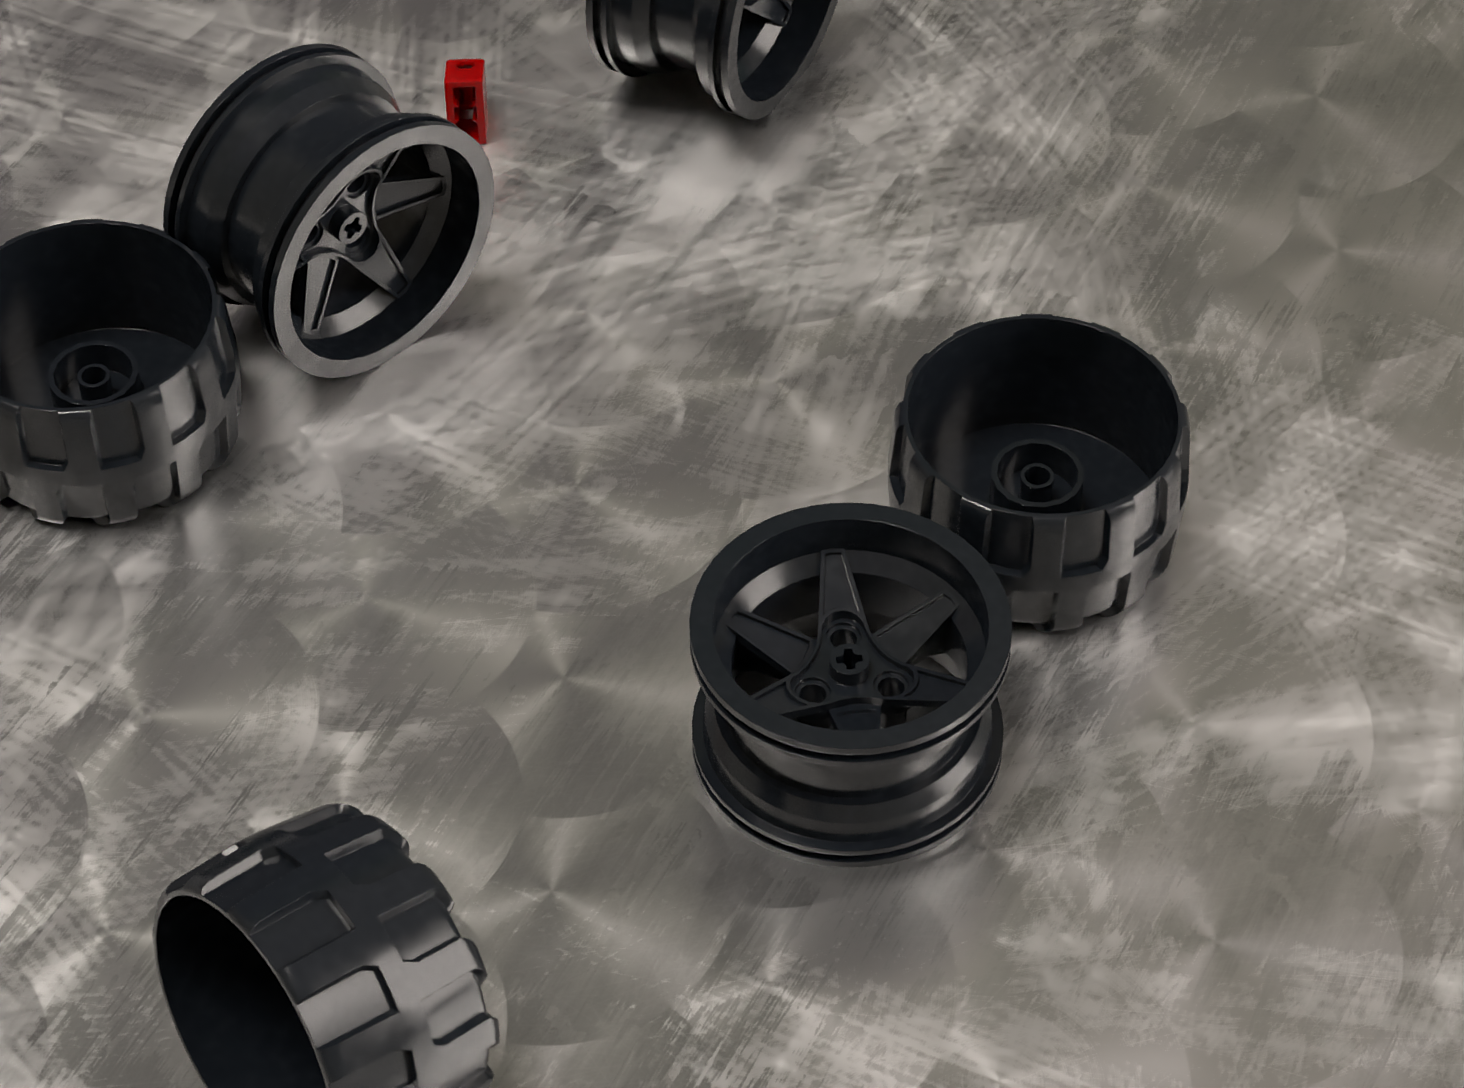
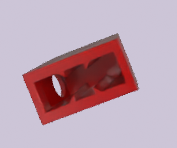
M450 59L446 62L444 78L447 120L465 131L479 144H487L485 61L483 59ZM473 110L472 119L460 117L462 111Z

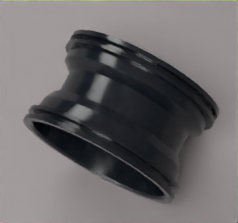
M586 0V29L591 50L597 61L605 68L629 77H641L649 73H666L683 68L698 73L702 87L709 95L714 97L720 108L749 120H757L773 112L810 66L826 34L838 0Z
M307 44L287 49L261 61L230 84L205 111L186 140L173 168L164 203L163 229L169 236L187 246L191 251L198 252L207 261L215 273L220 295L225 303L256 306L267 339L281 355L306 373L326 378L347 377L380 366L414 344L440 319L453 303L470 277L489 232L494 207V179L485 151L465 131L451 121L437 115L401 113L386 78L379 70L356 53L333 44Z
M828 503L799 508L771 517L740 534L712 560L696 587L689 618L690 654L696 677L701 686L693 710L692 747L694 764L702 788L721 816L748 839L772 852L804 863L842 868L871 867L906 860L935 848L962 830L984 806L998 778L1002 760L1004 727L997 694L1007 674L1012 640V618L1006 592L998 576L982 555L948 528L915 513L876 504ZM931 657L954 676L915 665ZM742 671H756L780 679L751 696L734 681Z

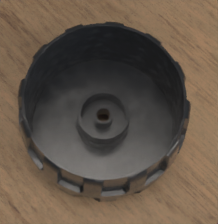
M102 219L73 220L35 231L31 230L6 241L5 244L0 246V501L10 497L16 502L29 507L34 518L51 523L63 524L67 517L92 518L98 525H112L135 520L138 517L139 510L155 504L165 508L173 506L197 491L202 485V475L207 470L212 471L219 468L231 453L238 437L237 417L242 406L240 359L237 341L226 303L220 295L215 273L207 261L198 252L191 251L187 246L160 229L144 224L138 225Z
M1021 314L1020 316L1005 317L984 323L979 322L953 333V336L943 341L930 353L924 354L907 375L903 401L895 409L888 454L890 507L928 518L948 528L975 548L998 576L1006 592L1012 621L1032 623L1035 629L1042 632L1075 629L1083 624V618L1095 614L1102 617H1111L1131 607L1144 596L1147 582L1159 577L1168 567L1176 545L1188 491L1190 456L1188 410L1184 403L1180 402L1177 391L1172 383V376L1155 356L1148 354L1138 345L1121 336V333L1094 322L1089 323L1072 318L1053 316L1052 314Z
M342 803L326 804L240 840L173 881L161 894L157 902L158 908L152 929L153 949L158 976L177 1033L190 1061L206 1088H489L494 1073L488 1066L489 1049L500 1044L498 1019L486 1011L481 985L488 975L479 950L473 941L461 937L450 916L454 907V901L438 876L426 865L414 863L409 858V844L406 839L382 819L373 815H363L356 807Z

